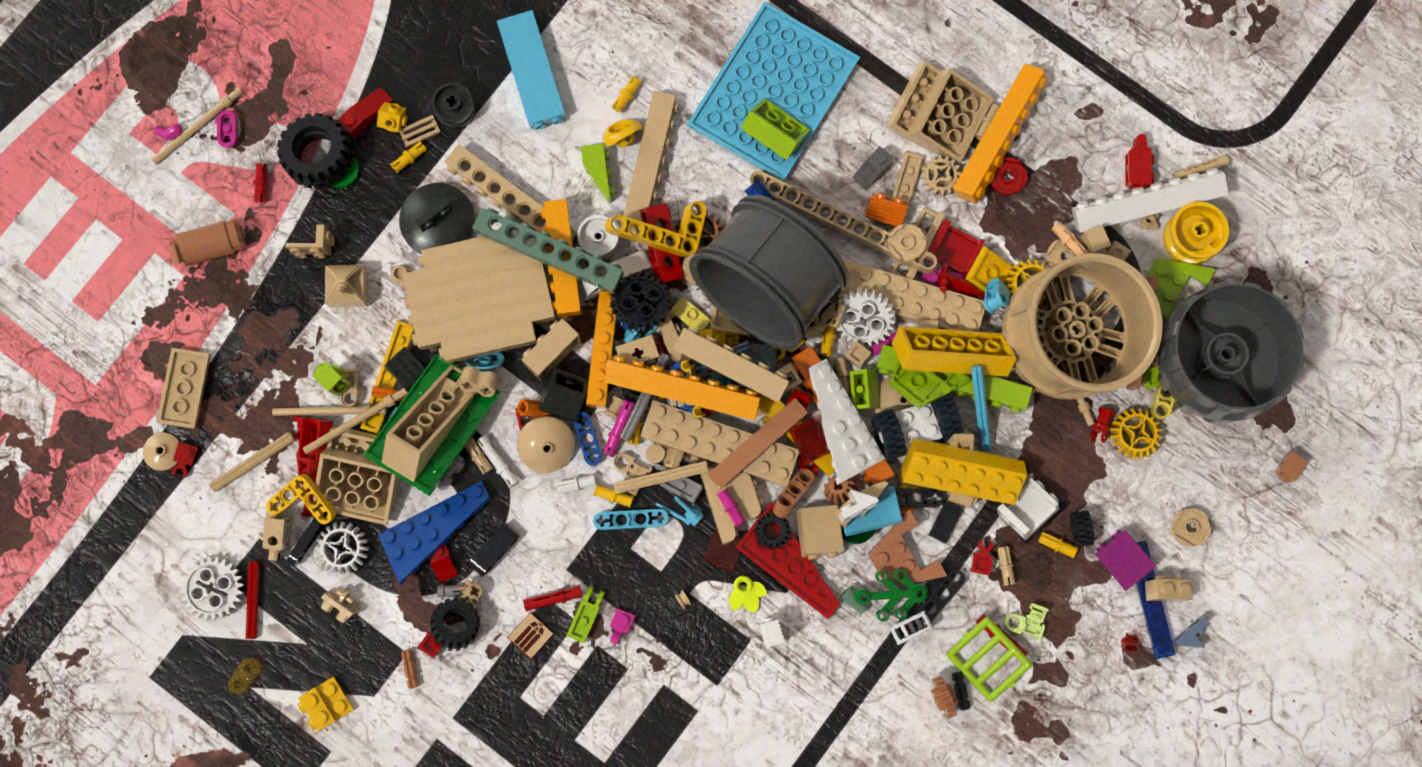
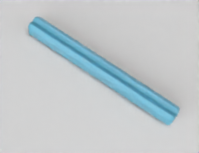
M973 365L971 372L980 449L986 452L992 448L983 368L981 365Z

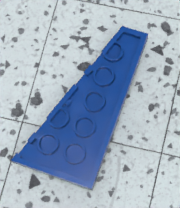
M482 481L378 534L400 585L406 581V578L412 572L415 573L427 558L433 556L457 529L460 530L465 525L464 522L472 515H475L491 500Z

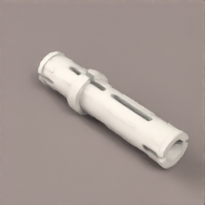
M484 435L476 442L496 468V473L501 475L509 488L517 485L520 481L510 469L509 463L504 461L491 443L488 436Z

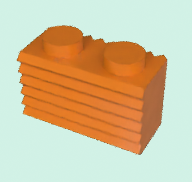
M876 192V195H871L865 217L897 227L903 224L908 204L905 203L906 200L895 197L893 200L887 198V195L884 193Z

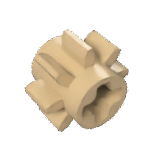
M469 580L464 581L465 586L459 587L462 594L460 598H465L467 604L472 601L479 603L478 598L484 596L482 593L484 586L478 585V580H473L472 583Z

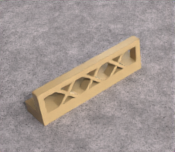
M923 207L915 225L917 227L919 223L921 225L920 229L926 236L925 250L927 251L945 213L938 211L936 214ZM924 214L935 218L932 224L924 226L922 222ZM896 261L891 273L913 280L917 270L907 265L909 271L904 276L896 272L898 266L904 263Z

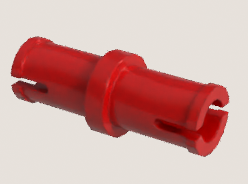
M256 163L255 180H253V185H255L254 202L265 203L266 186H268V164Z

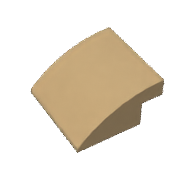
M923 61L918 63L885 127L932 153L941 155L944 158L949 156L950 160L954 159L955 162L961 163L994 98L951 68L939 71L928 62Z
M334 425V426L330 429V431L334 430L335 428H337V427H339V426H335V425ZM349 429L330 440L327 448L320 453L315 485L332 505L336 514L387 525L401 479L364 457L365 452L377 435ZM313 495L312 503L317 504V497Z

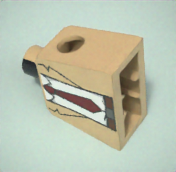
M282 515L265 517L263 548L269 549L268 560L280 561L281 551L289 547L293 517Z

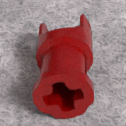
M1100 407L1098 409L1097 421L1092 427L1090 440L1095 441L1097 434L1102 432L1101 442L1105 443L1111 429L1109 425L1115 412Z

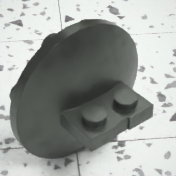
M431 183L413 191L404 201L399 215V226L403 238L414 251L421 255V250L471 239L474 232L472 227L476 221L475 212L468 197L458 188L445 183Z

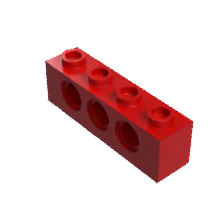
M666 203L639 210L642 222L656 226V221L658 220L661 222V228L675 232L670 221L671 211ZM649 231V238L654 240V234ZM667 237L666 242L669 246H671L672 241L669 237ZM648 246L655 281L661 278V283L683 278V265L680 263L678 255ZM666 257L670 260L669 267L665 265Z

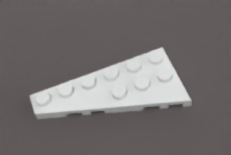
M825 359L811 366L809 373L813 390L816 392L818 399V410L821 411L822 415L821 422L827 447L831 452L833 460L831 461L832 467L835 468L837 476L836 483L839 485L883 461L885 457L829 362Z

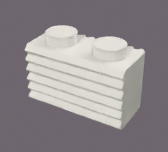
M774 617L762 620L763 624L759 625L765 647L769 648L784 643L783 632H781L782 628L778 624L779 620H774Z

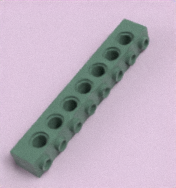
M481 208L472 227L475 233L611 294H615L624 275L620 265L614 262L608 264L603 261L602 257L593 254V256L588 255L586 250L580 247L568 246L569 243L562 239H552L551 235L544 231H540V233L534 231V228L529 224L523 223L521 225L516 223V219L506 215L503 217L498 215L499 212L493 208ZM496 222L501 223V227L498 230L492 229V225ZM517 230L519 234L517 237L512 238L509 236L510 232ZM529 238L537 239L534 245H527V240ZM551 245L554 247L553 252H544L546 246ZM565 253L572 255L569 261L561 259ZM582 261L589 262V266L586 269H581L579 264ZM605 269L607 274L599 277L597 276V271Z

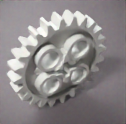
M858 288L857 293L850 290L849 296L844 294L843 299L839 298L838 304L846 306L840 327L836 328V330H842L841 337L848 336L847 342L853 339L854 343L860 341L863 346L865 342L871 346L872 341L877 345L880 339L885 341L886 335L890 336L891 330H894V323L896 321V317H894L896 311L892 310L893 304H887L889 298L882 299L883 293L875 295V289L871 293L868 292V288H865L864 292H861L860 288Z
M208 557L207 562L204 559H200V565L193 563L194 569L187 568V571L190 573L189 576H182L186 579V582L180 583V585L185 587L184 590L179 591V593L185 594L181 601H188L185 608L192 607L190 613L195 614L197 612V618H201L203 615L204 620H209L210 616L212 620H217L218 615L220 618H225L224 612L231 615L230 608H238L235 602H242L238 596L244 594L243 591H240V588L244 587L245 584L239 583L243 576H237L240 570H232L235 564L230 563L227 565V559H223L222 562L220 557H216L214 562L212 557ZM206 571H210L212 575L208 581L204 579ZM227 578L229 586L224 589L221 583ZM197 581H201L204 584L211 585L218 590L224 591L228 594V596H223L218 592L211 591V589L198 585ZM201 588L203 596L197 599L196 591ZM219 596L221 602L219 606L215 607L213 600Z

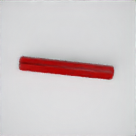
M256 561L248 563L246 639L257 638L260 563Z

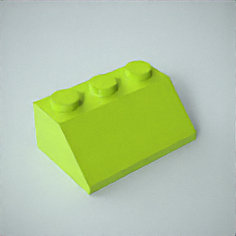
M766 98L749 112L741 127L747 135L754 137L763 146L770 148L779 157L786 160L796 152L811 131L807 126Z

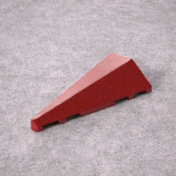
M293 416V421L297 422L298 433H295V439L299 441L298 452H296L298 476L301 474L308 475L316 483L320 453L327 448L328 442L307 455L303 447L330 432L334 421L322 418ZM314 494L310 495L311 502H313ZM304 504L301 516L312 517V513Z

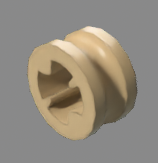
M681 590L679 595L675 594L683 610L686 605H692L683 590Z

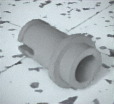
M442 583V585L437 587V597H441V599H444V597L460 598L461 592L453 591H461L459 589L461 585H444Z

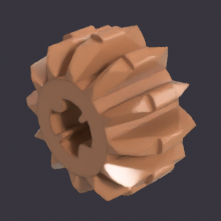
M835 473L833 479L828 477L829 483H824V495L830 503L834 502L835 505H839L842 502L845 504L850 499L849 491H856L857 486L852 478L837 485Z

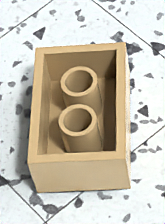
M563 319L560 321L556 320L550 326V331L546 335L542 334L537 339L535 347L527 349L522 355L524 357L522 359L524 365L541 382L544 380V376L581 342L579 334Z

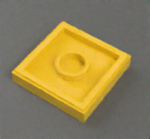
M982 247L965 280L984 293L986 292V285L992 279L999 278L1004 284L1009 275L1008 272L1012 270L1013 266L989 248Z

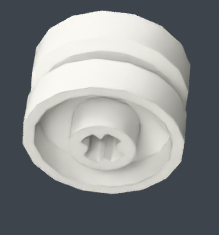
M593 215L587 217L580 224L577 230V240L580 248L586 250V254L591 256L596 254L605 261L616 254L620 246V237L611 235L605 230V222L608 217ZM613 222L614 228L618 229L616 224Z

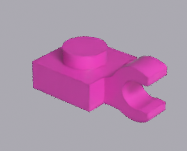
M617 608L610 627L615 629L610 639L611 643L617 645L622 632L629 633L635 615Z

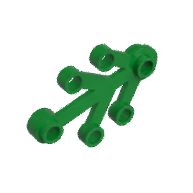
M897 569L894 571V578L901 581L909 589L901 590L888 578V574L885 571L879 570L875 573V579L883 583L890 591L869 592L859 588L854 592L853 598L860 605H865L871 600L890 599L882 609L876 612V618L882 622L888 620L889 612L902 598H908L902 607L897 608L894 612V616L897 619L905 620L908 615L907 612L915 602L921 603L927 598L928 590L926 586L921 583L914 584L907 577L904 570ZM899 572L903 574L901 578H898ZM881 573L884 574V578L882 580L879 579V575ZM921 590V595L917 597V591ZM865 594L866 598L862 601L861 596ZM900 611H903L902 617L898 616ZM884 612L885 616L881 619L880 614Z

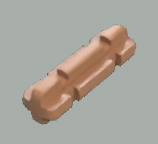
M412 650L402 651L401 656L402 660H404L405 676L408 678L407 686L409 689L419 686L418 679H416L417 673L414 660H412Z

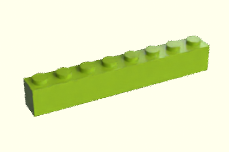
M883 344L876 370H879V373L882 375L890 376V374H893L899 361L893 347ZM933 372L943 381L952 374ZM965 374L970 378V381L953 391V395L962 398L966 395L972 397V400L975 401L972 374ZM983 375L986 402H990L991 406L996 408L1004 406L1010 408V412L1017 414L1027 410L1032 387L990 375Z

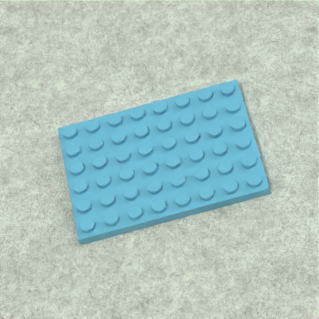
M764 1L690 118L687 127L772 177L784 182L854 70L860 57ZM764 98L811 129L796 152L788 160L779 157L776 152L763 146L760 141L747 135L741 129L749 112Z

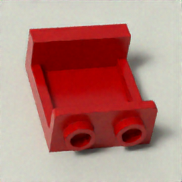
M944 219L928 252L935 255L937 262L943 266H948L949 269L957 273L967 275L976 256L984 247L982 245L985 240L981 239L979 241L951 226V222Z

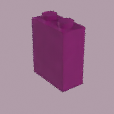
M1118 530L1111 536L1113 540L1110 543L1106 544L1104 542L1096 548L1097 553L1095 555L1122 588L1127 591L1152 571L1156 565L1126 530L1123 532Z

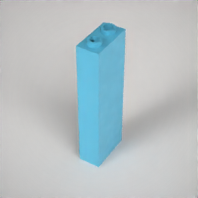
M533 10L497 20L530 130H539L547 124L563 122L566 119L565 112Z

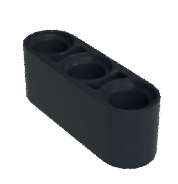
M505 522L470 559L468 565L481 577L485 576L517 541L520 535Z

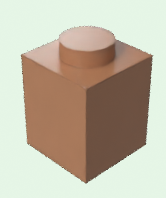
M1293 451L1288 452L1274 473L1285 483L1295 482L1308 461Z

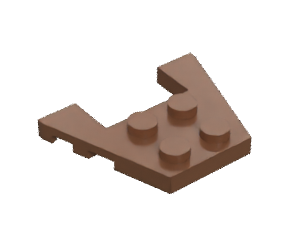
M910 509L906 510L902 516L903 522L893 525L887 534L868 553L876 570L885 571L888 574V578L896 586L904 585L893 576L894 571L897 569L904 570L907 577L913 583L947 576L938 559L920 569L903 540L902 534L919 525ZM902 572L898 573V578L902 577ZM883 573L880 574V577L882 579L884 578Z

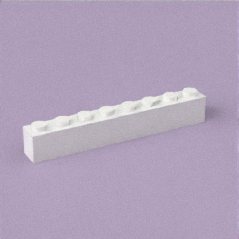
M1214 168L1207 170L1205 174L1193 173L1185 179L1174 178L1166 184L1154 183L1150 188H1135L1131 193L1119 192L1111 198L1100 197L1092 203L1080 202L1076 204V207H1072L1075 228L1078 232L1082 233L1099 225L1105 227L1183 207L1192 202H1203L1229 195L1226 176L1224 172Z

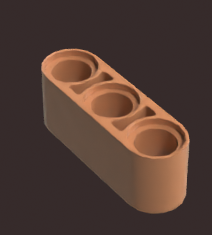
M801 469L784 488L773 507V512L777 517L787 518L800 503L814 480L813 472L808 469Z

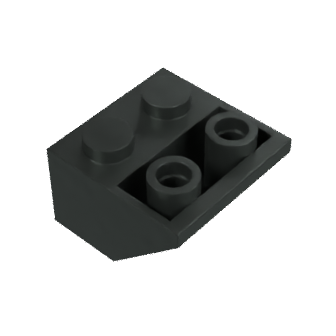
M554 367L544 376L538 410L572 422L575 421L586 398L589 380Z

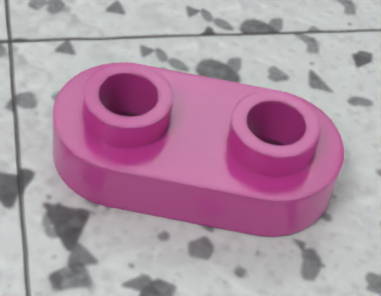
M226 110L222 111L217 117V142L221 147L231 149L237 144L238 120L233 112ZM231 119L229 124H225L226 120ZM226 138H231L230 142H225Z

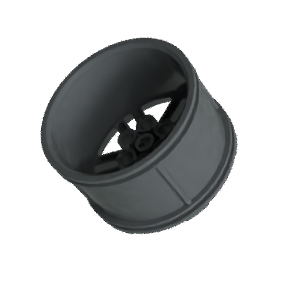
M758 194L743 197L733 208L732 218L709 246L700 248L689 262L690 273L704 296L740 329L770 346L784 350H793L804 340L807 335V327L829 299L839 296L850 280L849 270L846 268L839 253L826 239L827 237L813 223L808 222L796 212L772 200L770 197Z

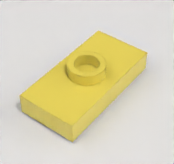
M683 296L672 308L673 314L688 327L691 326L697 330H705L711 322V319Z

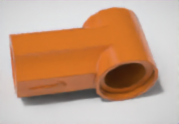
M521 399L517 405V412H519L520 416L532 418L541 416L553 417L552 414L538 410L540 400Z

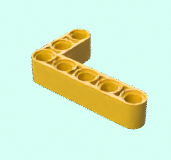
M701 201L688 204L683 212L679 233L623 215H615L608 218L605 222V230L611 235L685 257L694 254L698 249L707 208ZM693 206L698 210L697 215L693 212ZM613 220L618 222V229L614 228ZM689 224L694 229L693 233H691L688 229ZM631 226L636 228V235L631 232ZM649 231L654 234V240L649 238ZM667 237H669L672 241L671 246H669L666 242ZM684 243L689 245V251L684 249Z

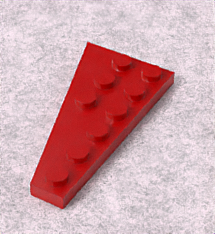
M770 502L735 548L822 616L829 619L840 603L811 560H808V557L802 558L800 543L790 531L788 541L777 549H769L758 542L755 535V527L759 519L765 514L774 513V505ZM771 523L766 526L765 533L769 538H777L780 535V527L777 524Z

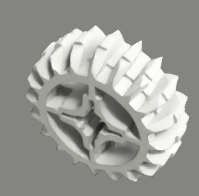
M341 522L339 528L338 524L334 523V530L328 526L326 527L328 534L320 533L324 539H317L321 546H316L315 549L321 550V553L316 554V557H323L319 563L321 565L327 563L324 569L329 570L332 567L331 573L333 574L338 570L339 575H343L344 569L347 574H351L350 567L357 571L356 563L363 565L364 562L360 560L361 557H368L366 554H363V551H369L368 547H363L364 544L368 543V540H361L365 533L361 532L358 534L359 527L353 529V524L349 523L346 528L345 522ZM344 533V536H341L338 542L330 541L335 535ZM350 535L356 541L357 550L350 547ZM334 545L344 546L346 549L350 550V552L342 551L341 553V550L334 547ZM328 547L332 548L335 552L334 562L328 555ZM346 555L354 556L348 563L340 564Z

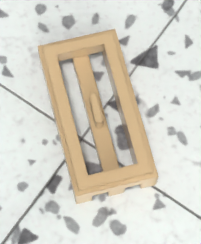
M431 115L400 129L399 133L406 148L417 144L418 141L422 142L440 134L441 131L434 116ZM435 127V130H433V131H430V132H428V133H426V134H424V135H422V136H419V137H417V138H415V139H413V140H410V141L407 140V139H409V138H411V137H413V136L419 135V134H421V133H423V132H425V131H427V130H429V129Z

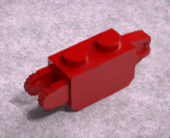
M1142 133L1133 140V147L1125 155V186L1132 190L1140 187L1144 189L1149 188L1155 180V174L1152 172L1155 157L1152 154V148H1147V137Z

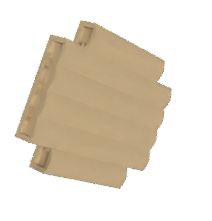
M511 231L509 236L514 238L513 232ZM483 236L421 250L422 255L419 256L421 267H425V269L403 273V279H400L402 290H406L407 297L404 298L406 309L410 308L411 316H408L409 325L414 327L415 334L412 335L414 346H418L420 350L429 349L430 352L439 349L440 358L444 359L447 364L536 344L537 339L533 325L556 320L543 263Z

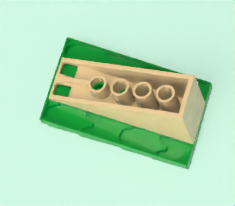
M436 353L369 446L364 457L430 496L496 403L501 391L496 389L495 394L491 397H484L477 392L463 391L459 387L463 369L454 363L447 364Z

